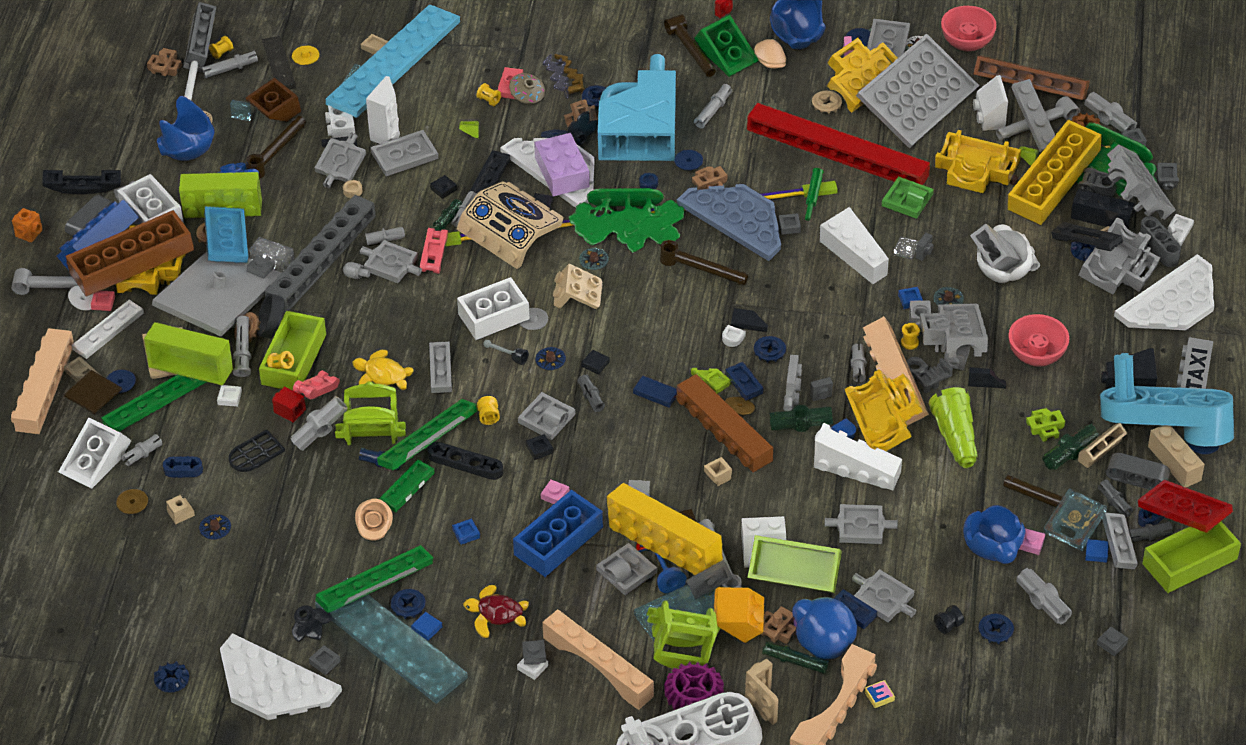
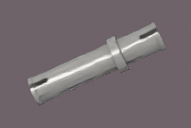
M255 51L240 56L237 54L234 58L202 67V72L206 79L207 77L235 68L241 69L245 65L258 62L257 55L255 56Z
M723 84L720 90L712 95L711 101L694 120L698 128H704L719 107H723L725 100L733 92V89H730L731 86Z

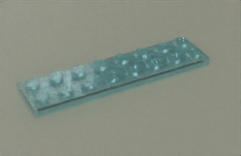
M369 595L330 612L336 625L436 704L468 678L465 670ZM315 602L316 608H322L317 602Z

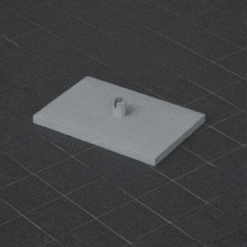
M925 34L860 90L856 96L910 149L980 85L928 34Z
M206 252L152 301V306L218 336H222L237 322V317L245 315L265 296L266 288L277 279L281 272L273 269L263 279L247 272V265L252 261L250 258H248L247 263L208 261Z

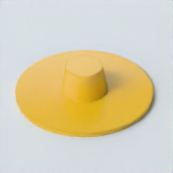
M312 46L298 47L292 53L293 61L300 65L312 64L319 58V51Z

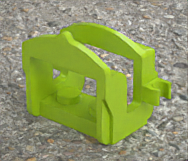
M368 381L366 384L352 386L344 390V403L348 408L344 412L343 423L335 424L336 438H345L347 444L351 445L352 437L391 436L392 444H396L398 437L406 436V423L398 422L395 388L382 384H373ZM391 397V410L370 406L351 409L350 398Z
M665 600L661 607H649L646 615H649L647 622L653 623L652 636L655 637L654 660L666 667L678 669L680 664L687 666L689 661L692 665H696L699 661L701 666L708 663L715 638L720 630L717 626L716 612L712 608L707 610L706 615L669 609L668 601ZM665 644L676 647L703 645L701 657L662 650Z

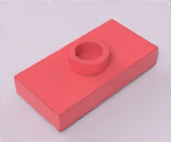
M504 68L497 89L501 92V98L515 99L510 92L509 84L515 75L523 73V69Z

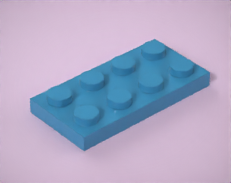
M205 207L208 261L247 263L248 248L244 209Z

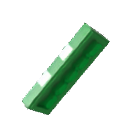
M417 460L379 500L385 502L396 513L435 473L434 468Z

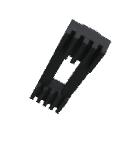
M1062 222L1051 231L1053 239L1066 242L1072 240L1094 245L1097 249L1110 252L1120 243H1123L1122 235Z

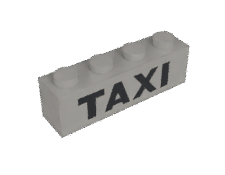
M1189 337L1188 345H1183L1181 357H1185V360L1181 359L1179 368L1183 375L1178 374L1177 386L1180 388L1206 389L1213 341Z

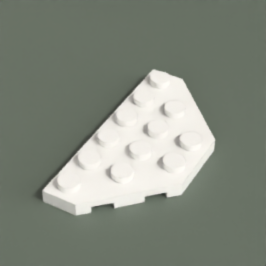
M514 138L500 147L502 153L510 154L511 161L548 187L536 162L534 142L548 138H534L533 141H522V138ZM578 145L577 147L589 169L590 187L559 195L575 208L579 203L585 202L589 204L587 194L594 188V157Z
M1197 254L1115 310L1114 317L1130 328L1187 330L1214 310L1212 265Z
M233 633L220 648L231 702L267 720L275 719L277 715L290 713V715L307 712V709L313 707H330L342 692L341 685Z

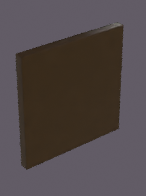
M91 370L64 394V397L95 414L122 390V387Z

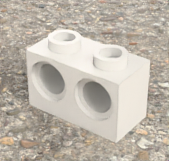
M328 105L329 112H325L326 124L330 123V125H327L328 136L338 138L349 136L351 132L354 134L353 115Z

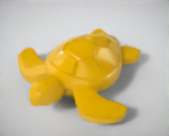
M379 350L373 353L368 361L363 358H357L352 362L355 369L366 372L359 380V385L366 384L368 381L382 385L396 383L401 390L406 389L407 383L404 379L413 373V368H403L394 360L385 358L388 355L387 350Z

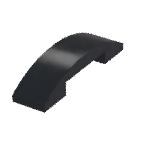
M43 170L42 185L48 189L68 194L102 193L120 187L121 170H101V176H63V170Z

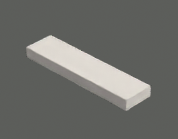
M128 300L73 343L72 350L86 359L143 315V308Z

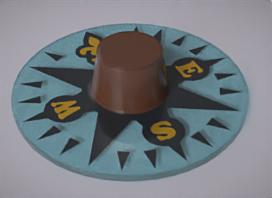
M590 248L581 253L579 261L586 269L598 270L607 265L609 257L602 249Z
M952 287L941 288L934 294V302L937 305L962 304L964 300L963 294Z

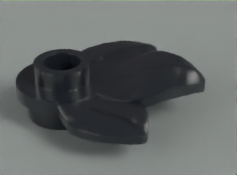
M583 112L579 115L577 121L570 123L568 133H571L577 145H581L586 141L587 136L595 130L598 120L590 121V112Z
M308 605L301 606L294 614L295 624L292 628V635L297 642H300L305 636L314 640H321L322 624L330 623L333 621V617L323 608L313 609Z

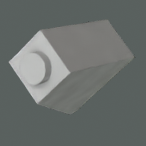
M988 224L983 225L970 235L992 268L1007 272L1021 261L1013 246Z

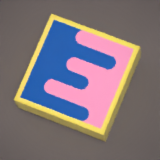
M885 680L865 687V694L874 708L895 700V696Z

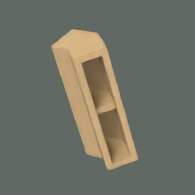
M1121 423L1110 427L1079 452L1078 462L1089 468L1120 443L1122 437L1127 434ZM1111 437H1114L1109 443L1106 442ZM1096 449H1099V451L1092 456L1091 453L1094 452Z

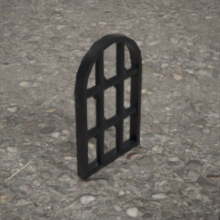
M266 429L232 449L229 454V464L236 471L248 472L285 452V448ZM266 434L269 436L267 439L261 442L256 441L257 439ZM270 440L274 441L275 444L267 449L261 446ZM252 442L255 444V446L246 451L241 449ZM277 446L280 448L279 451L273 453L272 455H269L267 453L270 450L276 448ZM256 448L262 451L253 457L247 455V453ZM236 451H239L241 453L231 459L232 455ZM262 455L267 456L265 459L259 461L256 464L253 462V460L257 459ZM240 457L247 459L238 466L232 463ZM246 464H252L250 467L241 468Z

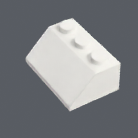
M386 76L366 98L370 140L379 144L397 139L400 136L396 94L390 77Z

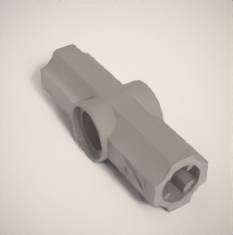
M1095 92L1088 95L1084 105L1098 115L1102 124H1111L1121 132L1136 128L1137 122L1124 114L1122 107L1118 103H1109Z
M335 396L321 410H314L307 416V422L291 436L292 442L303 451L316 438L329 434L332 430V424L347 411L348 407L339 397Z
M1028 568L1022 570L1017 576L1016 582L1029 594L1035 608L1043 609L1056 624L1059 623L1061 625L1067 622L1068 618L1072 615V611L1059 598L1054 585L1051 583L1046 584L1032 569Z

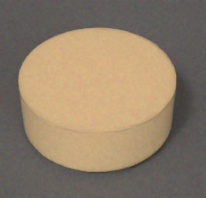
M350 180L343 185V193L348 198H352L354 195L360 196L363 192L362 184L359 181Z

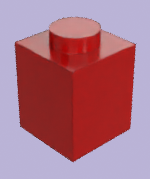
M285 386L273 396L274 413L293 423L306 410L304 396Z

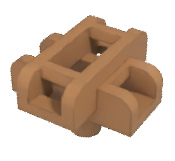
M163 48L159 51V56H151L147 62V68L153 74L161 73L162 76H176L177 69L181 68L182 62L181 60H176L177 51Z
M585 99L570 104L572 112L564 115L567 127L572 122L571 116H573L574 121H577L579 115L586 111L590 112V121L598 120L595 106L588 107Z
M721 166L716 168L706 167L695 171L692 183L698 186V190L708 189L709 186H723L727 182L728 175Z
M782 606L774 614L766 611L764 614L763 633L760 635L770 637L774 643L779 640L787 644L792 635L796 634V627L792 625L795 620L792 612Z

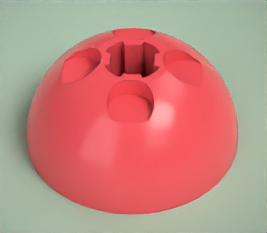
M959 6L944 14L941 28L945 39L954 48L961 51H976L986 46L992 40L996 31V20L991 13L980 7Z
M1040 314L1027 315L1012 324L1009 330V344L1015 356L1022 362L1036 367L1047 366L1063 356L1069 344V333L1066 327L1053 317Z

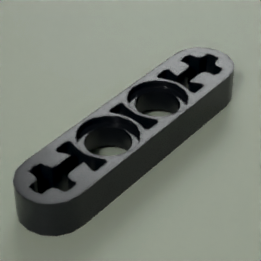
M433 442L427 448L428 458L432 462L491 480H497L503 476V463L498 459L442 442ZM454 455L461 456V459L455 461L452 460L451 457ZM472 461L480 462L478 466L470 465Z

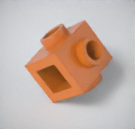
M22 208L13 217L12 224L15 237L32 243L42 232V224L38 213Z

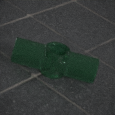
M797 405L792 411L769 413L771 431L793 428L797 432H805L811 426H821L823 423L833 424L831 407L809 409L805 405Z
M1086 424L1074 434L1062 436L1057 445L1043 455L1042 460L1049 470H1056L1070 459L1073 461L1077 460L1079 452L1099 437L1096 428L1092 424Z

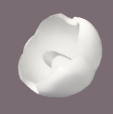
M1004 224L997 225L993 229L1013 246L1021 261L1007 272L998 270L989 265L977 247L979 268L989 279L998 283L1019 280L1032 267L1033 254L1030 243L1020 232L1013 231Z

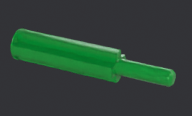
M820 168L812 170L813 173L806 199V221L811 219L813 207L817 203L824 173Z

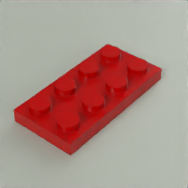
M1163 480L1138 499V507L1205 533L1233 512L1232 504L1167 480Z

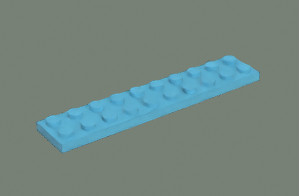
M429 4L326 98V105L357 118L367 109L366 98L386 76L390 77L393 85L460 23V16Z

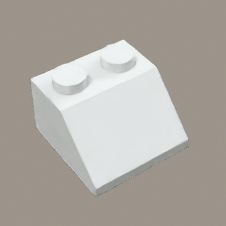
M1000 75L994 77L977 91L976 99L973 100L974 111L977 110V122L981 123L983 131L997 130L1006 125L1008 99Z
M784 517L742 518L741 537L744 568H749L755 535L786 540Z

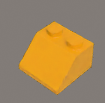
M718 587L715 589L714 612H716L717 626L744 643L763 633V596L750 588Z

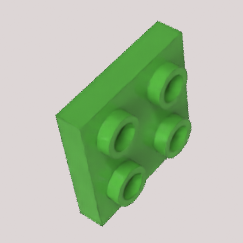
M898 176L883 198L882 206L917 219L932 197L934 189Z

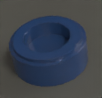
M653 173L641 175L639 178L640 188L656 189L658 187V177Z

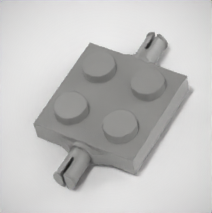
M351 132L347 141H339L333 138L329 140L315 166V172L327 176L323 183L324 187L330 188L334 179L344 182L353 179L366 155L365 149L354 145L358 137L357 134Z
M383 240L373 250L362 246L360 254L369 257L364 264V269H368L370 273L395 283H399L404 275L409 272L417 276L422 272V268L413 265L418 259L417 252Z
M790 355L783 406L786 413H794V405L799 404V393H796V391L801 389V379L798 376H801L802 364H798L799 355Z
M840 504L838 518H825V527H837L840 533L839 543L882 544L884 528L897 529V520H885L882 514V506Z
M880 569L868 579L863 578L858 573L853 575L852 581L861 586L854 596L877 610V616L889 622L901 611L911 618L915 615L916 609L907 605L914 596V590Z

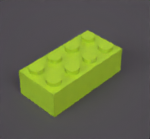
M258 172L181 174L179 193L184 218H204L205 207L244 209L245 216H261L262 196Z
M290 311L285 312L259 367L261 385L280 389L285 386L293 390L296 381L300 380L303 382L306 380L326 336L324 318ZM283 351H289L294 357V364L290 369H275L267 365V358L271 353L281 354Z
M154 322L144 338L149 368L219 385H224L233 370L229 340Z
M1222 521L1207 533L1188 527L1146 547L1142 564L1164 590L1170 593L1237 560L1241 543Z
M755 535L747 578L835 593L842 551L836 548Z

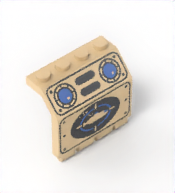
M502 181L478 192L461 214L457 230L518 269L522 266L525 254L536 238L561 227L564 217L554 210L550 211L549 207L538 200L535 201V198L524 191H520L512 183Z

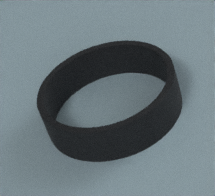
M271 293L265 297L258 314V320L261 322L258 326L260 329L257 331L258 336L268 339L274 337L283 315V297Z

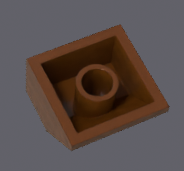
M273 78L245 97L247 102L269 119L287 122L301 112L298 96L276 78Z

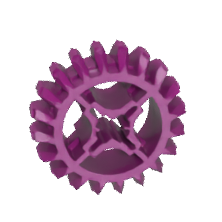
M689 661L687 666L680 664L679 669L673 668L672 673H668L664 684L665 696L668 704L672 705L674 710L724 693V682L721 679L720 673H716L714 667L709 668L707 663L701 666L699 661L696 665H692ZM679 686L683 688L681 693L678 691ZM706 686L711 688L710 692L706 691Z

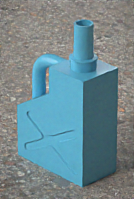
M654 54L651 56L650 70H638V82L615 83L608 86L602 92L598 115V160L674 161L676 71L665 70V58L662 55Z

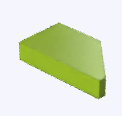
M691 369L692 375L697 374L717 394L731 385V379L718 369Z

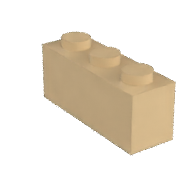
M1167 425L1151 430L1148 447L1170 469V473L1183 487H1188L1202 481L1205 464L1171 426Z

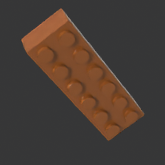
M172 210L66 256L69 273L87 297L193 251L194 248L191 233L175 211Z

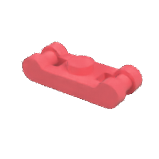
M428 228L420 262L422 272L429 270L440 274L448 230L435 231L434 228ZM428 259L435 260V262L428 263Z
M322 370L317 376L303 382L300 380L296 381L293 391L298 394L303 393L306 398L311 400L335 390L340 383V379L335 376L330 377L327 372Z

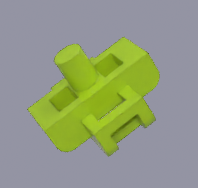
M1044 408L1032 411L1031 417L1026 419L1027 425L1031 428L1032 435L1039 434L1043 442L1047 441V438L1054 437V439L1059 438L1058 430L1065 426V420L1060 410L1051 412Z

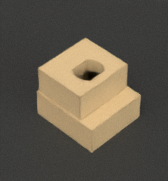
M720 457L704 465V472L719 486L731 480L732 468Z
M181 495L166 501L167 512L175 524L195 516L194 510L186 498L183 499Z

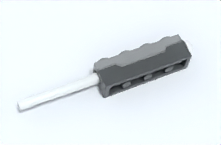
M198 2L193 16L184 68L190 69L184 97L190 100L192 99L197 71L202 72V67H204L207 59L216 6Z

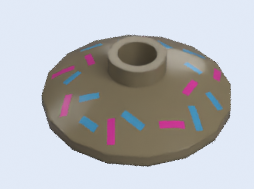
M521 73L515 75L510 81V92L521 103L536 104L545 96L544 84L534 75Z

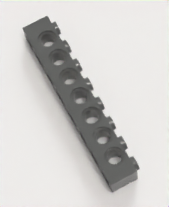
M354 195L334 215L333 219L323 227L322 231L313 237L309 245L301 250L295 260L291 261L289 266L278 275L277 279L266 288L265 296L271 293L283 297V313L289 311L376 217L374 203Z

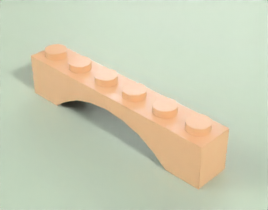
M557 609L542 622L543 638L557 649L572 652L591 663L611 682L621 697L636 709H641L654 697L653 680Z
M851 644L842 658L841 675L843 685L837 699L821 714L800 722L790 738V745H826L827 740H831L834 737L836 726L838 723H843L847 709L854 706L857 699L856 695L859 691L862 692L864 690L867 678L869 676L872 677L876 671L877 664H875L874 653Z

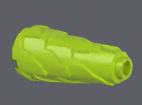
M959 387L941 390V396L937 397L936 393L929 400L931 413L935 417L940 432L945 437L955 461L963 468L972 467L976 462L977 451L974 442L975 436L968 391L966 393L964 388Z

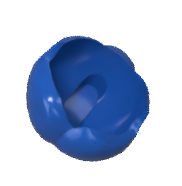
M999 505L990 506L982 513L980 511L973 512L966 518L963 526L965 542L973 553L986 560L998 561L1003 564H1008L1015 560L1026 534L1025 527L1022 522L1020 524L1018 516L1006 507Z
M820 597L812 601L801 599L793 606L792 614L797 623L796 635L802 647L806 648L817 658L825 660L836 659L846 651L848 645L854 642L857 634V623L852 611L843 602L834 598Z

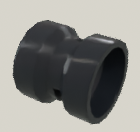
M951 605L945 612H939L934 616V623L941 633L947 634L953 627H959L964 623V616L957 606Z

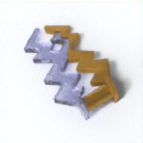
M550 54L543 61V65L548 66L546 70L555 72L550 77V80L557 81L553 86L554 89L564 91L566 99L572 93L580 91L582 94L584 91L583 74H577L576 69L568 68L572 60H568V56L555 54V58L559 60L554 62L551 61L552 54ZM567 73L568 75L567 77L562 76V74ZM569 78L575 79L572 82L573 86H569V83H566Z

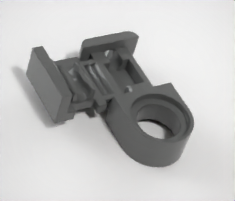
M910 357L906 361L913 378L917 379L923 386L924 393L930 392V388H938L940 381L952 376L953 369L943 358H940L937 367L934 366L933 369L930 367L929 370L928 365L919 357ZM916 364L919 365L920 368L912 369L910 368V366Z

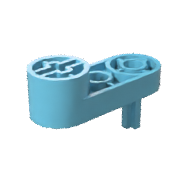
M1121 353V355L1114 356L1115 387L1104 390L1100 394L1101 417L1104 420L1122 424L1184 426V440L1197 446H1218L1231 442L1234 439L1233 396L1229 392L1216 389L1134 386L1133 355Z

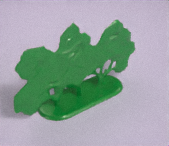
M1088 123L1086 125V128L1102 134V145L1110 146L1108 148L1101 147V150L1087 168L1109 173L1108 169L1110 167L1108 164L1111 160L1107 154L1119 144L1135 152L1157 182L1154 177L1157 169L1153 163H1148L1152 161L1153 156L1146 146L1096 123ZM1084 173L1076 180L1078 184L1082 181ZM1120 179L1116 182V193L1119 196L1125 190L1126 179Z
M595 189L587 194V200L597 207L594 208L585 202L579 203L576 206L575 213L568 218L570 223L575 225V232L590 245L602 242L607 238V235L615 232L617 240L622 244H627V248L633 253L644 247L645 240L648 237L657 244H661L665 240L676 242L680 234L672 224L684 218V207L678 206L673 200H668L660 206H655L661 203L664 198L663 193L656 189ZM625 206V209L623 211H614L610 207ZM632 206H644V207H643V209H639V208L632 207ZM603 208H605L603 215L597 217L596 213L598 210L603 211Z

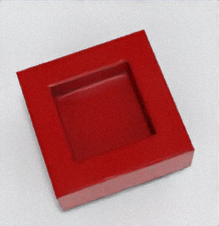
M733 0L715 1V15L721 18L733 10Z

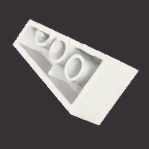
M850 207L820 225V242L869 282L874 284L887 276L889 258Z
M823 423L815 440L814 468L881 488L894 490L901 474V458L879 448L874 450L860 439L856 442L846 437L847 433L843 431L837 433L829 429L830 425Z

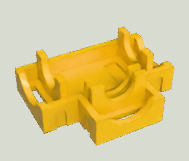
M856 38L829 59L828 64L836 73L830 79L827 87L830 90L839 92L843 96L848 110L852 113L864 105L856 96L857 93L891 65L888 59L893 63L898 58L883 42L877 48L870 51L862 44L859 38ZM849 50H853L851 53H849V54L846 55L845 57H843V58L840 57V56H842L845 52H847V51H849Z
M958 130L956 134L947 133L942 151L940 153L937 152L935 156V168L948 170V185L984 193L989 181L999 182L1004 185L1009 184L1020 162L1021 149L1009 147V142L1006 141L1004 145L964 136L961 135V130ZM1013 162L1011 168L1009 170H1006L1009 163Z
M186 254L177 257L176 263L175 259H172L117 283V293L132 292V288H141L149 294L157 295L160 282L164 284L166 281L167 285H170V281H174L181 275V263Z
M878 369L866 384L856 387L849 386L844 390L867 445L874 450L879 448L888 451L912 437L905 421L923 412L910 380L904 373L891 380V378L887 379L883 372ZM906 389H908L909 394L911 396V403L909 402L907 395L905 393Z

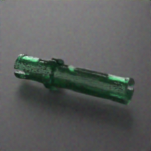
M769 641L765 642L766 646L763 647V655L780 659L782 663L789 662L824 675L826 674L829 665L828 660L792 650L787 645L783 647Z

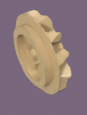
M820 91L812 98V106H814L815 110H820L821 113L827 112L829 114L831 111L836 113L837 109L841 108L842 99L840 95L833 91Z

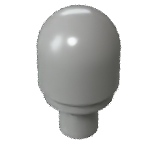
M348 262L343 267V273L349 278L360 279L362 276H370V270L364 269L363 265L359 263Z

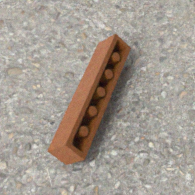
M982 55L977 57L974 69L975 75L991 79L1000 75L1002 81L1013 84L1030 79L1034 89L1081 100L1086 99L1090 83L1089 80Z
M697 374L677 385L676 399L679 404L684 405L690 414L702 423L705 429H709L715 435V438L728 448L731 454L736 455L743 466L748 467L754 473L773 461V447Z

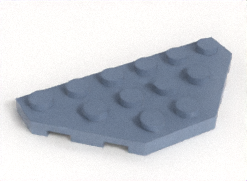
M736 184L735 187L724 188V185L709 186L708 189L697 190V187L689 188L677 199L679 206H683L691 214L767 261H770L781 250L774 202L744 184Z

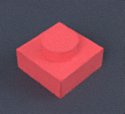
M101 290L94 293L91 309L111 311L115 300V292Z

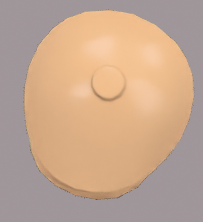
M766 39L755 45V55L764 66L768 68H783L786 65L785 53L777 41Z
M370 499L362 502L355 513V521L360 535L370 541L383 538L393 520L392 510L385 502L379 499Z

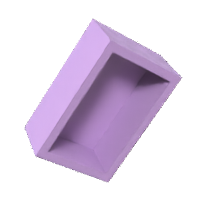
M571 133L534 142L536 162L553 196L590 187L589 169Z

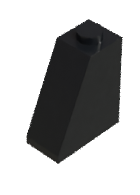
M1154 348L1131 354L1133 355L1134 386L1156 387L1157 372ZM1114 360L1106 363L1105 371L1101 373V383H1105L1106 390L1115 387Z

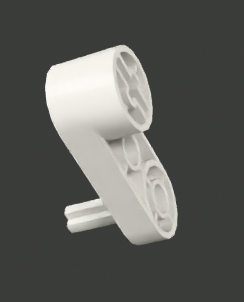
M727 692L641 722L639 719L634 720L633 716L625 719L627 724L621 725L623 734L619 737L617 745H760L762 728L749 700L741 694ZM686 734H693L688 740H680Z

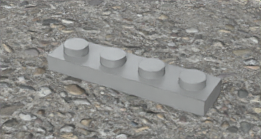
M1028 79L1014 83L1011 86L1039 151L1043 152L1055 137L1054 131L1031 80Z

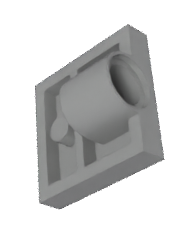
M541 392L518 417V423L540 435L545 434L548 439L552 440L574 417L575 409Z
M628 543L597 564V571L621 593L626 595L657 573V567Z

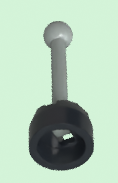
M485 340L483 343L486 348L491 347L510 354L512 360L517 364L524 365L528 360L529 352L526 349L516 348L514 351L492 344L490 340Z

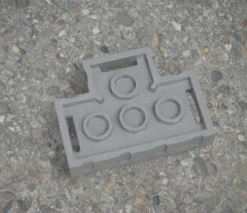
M1118 144L1107 154L1111 160L1108 164L1110 167L1108 169L1110 173L1108 177L1114 183L1120 179H1126L1127 184L1121 196L1127 201L1133 196L1137 197L1140 202L1133 207L1136 211L1139 212L1142 208H1145L1146 211L1144 213L1146 216H1151L1157 211L1161 219L1165 220L1176 210L1135 152Z
M1117 217L1107 232L1122 235L1123 243H1120L1111 252L1095 247L1082 265L1078 276L1111 294L1115 293L1121 283L1129 285L1134 290L1140 292L1156 269L1160 257L1151 253L1150 247L1147 248L1152 236L1147 233L1142 234L1139 232V234L1131 232L1126 228L1123 220ZM1145 268H1149L1145 276L1141 278L1140 275L1143 273Z
M978 304L938 305V313H920V331L923 332V344L935 345V352H938L939 345H941V352L946 350V353H949V357H956V351L962 345H970L974 349V357L982 356V352H987L988 336Z

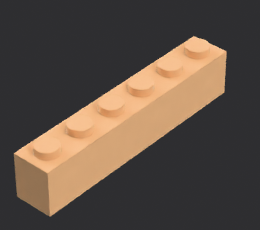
M882 317L863 327L866 334L863 338L867 346L872 348L869 351L870 355L878 363L875 365L876 369H880L887 379L891 378V380L904 373L912 384L923 412L905 421L907 426L929 415L889 322L885 317ZM906 389L905 393L907 395L909 402L911 403V396L909 394L908 389Z
M48 328L46 335L42 337L41 348L36 352L35 363L30 367L29 378L25 380L23 393L19 395L17 400V408L11 414V422L14 423L15 431L40 434L63 375L64 366L67 365L72 352V344L74 343L72 331Z

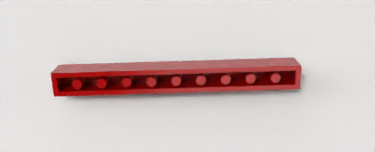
M757 103L747 116L748 131L895 182L899 176L923 185L929 177L930 162Z

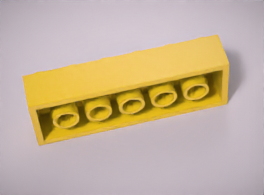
M1067 120L1008 194V210L1042 225L1084 172V169L1088 167L1101 150L1102 134Z
M622 483L607 496L609 527L613 531L619 532L628 539L644 546L646 549L657 553L662 558L675 563L678 567L684 568L693 575H697L723 560L722 539L718 533L625 483Z

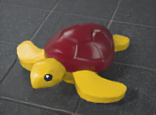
M489 585L480 592V601L469 598L463 605L470 612H480V615L475 620V628L481 637L488 638V622L502 625L514 621L518 626H525L526 620L522 613L528 608L529 602L521 601L518 603L508 596L494 594L497 587Z

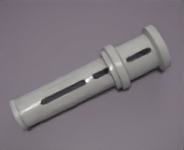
M239 316L236 318L237 335L236 351L233 354V359L235 360L233 374L238 377H246L251 374V369L249 368L251 353L248 351L249 317Z

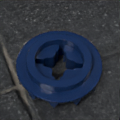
M596 85L586 88L582 93V100L585 99L588 106L594 105L599 109L600 99L598 98H601L602 92L606 87Z
M1075 241L1071 244L1072 255L1082 261H1086L1095 249L1094 245Z
M762 337L754 344L755 356H758L760 361L766 360L767 363L770 360L776 362L777 359H783L786 353L785 343L777 337ZM772 346V351L768 353V349Z
M414 589L401 590L391 600L392 611L396 613L397 617L403 616L406 619L412 616L415 618L417 614H422V610L425 608V597ZM404 603H406V604L412 603V607H411V606L405 607Z
M989 614L981 619L978 632L981 633L982 639L986 638L989 643L994 641L999 645L1001 641L1007 642L1012 637L1014 626L1011 620L1004 615ZM992 627H994L995 629L1000 628V632H992Z
M177 661L174 664L167 662L165 666H159L158 671L154 672V683L158 689L164 692L179 691L189 681L188 670L184 664L179 665ZM167 674H170V675L175 674V678H172V677H169V678H168V677H167Z

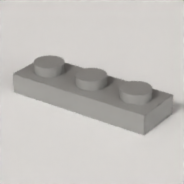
M450 342L429 343L431 393L452 392Z
M1104 513L1102 520L1115 568L1135 569L1138 563L1125 515Z

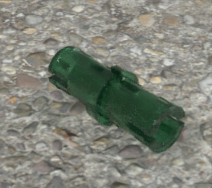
M454 199L447 209H443L440 217L433 223L437 231L444 230L453 221L459 210L458 206L462 204V201Z

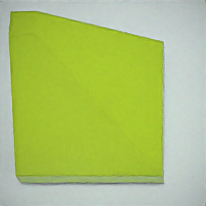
M478 121L460 122V130L474 138L479 137Z
M1021 146L1019 148L1021 149V157L1031 166L1037 159L1039 151Z

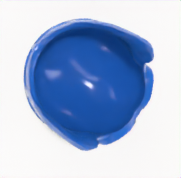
M777 0L772 7L770 23L774 33L782 41L788 43L792 49H804L813 42H817L826 29L822 18V0Z
M180 96L176 101L178 115L175 123L170 124L164 120L159 122L162 136L157 138V144L162 156L187 161L200 157L209 149L215 130L209 117L187 97Z

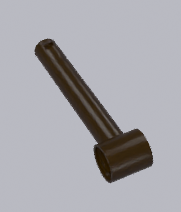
M680 14L665 19L664 26L668 35L676 34L707 77H712L716 70L688 33V25L684 15Z
M301 116L292 119V123L261 154L249 155L246 159L247 169L258 170L259 179L265 176V165L297 132L305 127V119Z
M665 240L661 243L660 262L665 266H673L678 262L738 283V285H745L748 280V274L744 271L734 270L678 250V244L673 240Z
M1007 475L1003 487L1009 490L1019 492L1053 507H1059L1063 511L1069 513L1074 510L1079 511L1082 518L1077 523L1081 526L1093 514L1098 515L1101 511V506L1094 500L1087 499V501L1095 504L1094 506L1092 504V509H1089L1087 504L1083 506V504L1068 498L1064 499L1063 496ZM1090 510L1091 513L1089 514V516L1085 517L1087 511ZM1095 516L1089 521L1091 525V522L1096 518Z

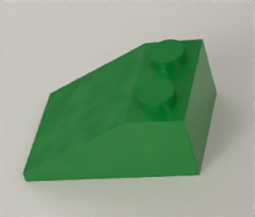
M731 15L701 29L694 38L703 53L729 77L759 62V59Z

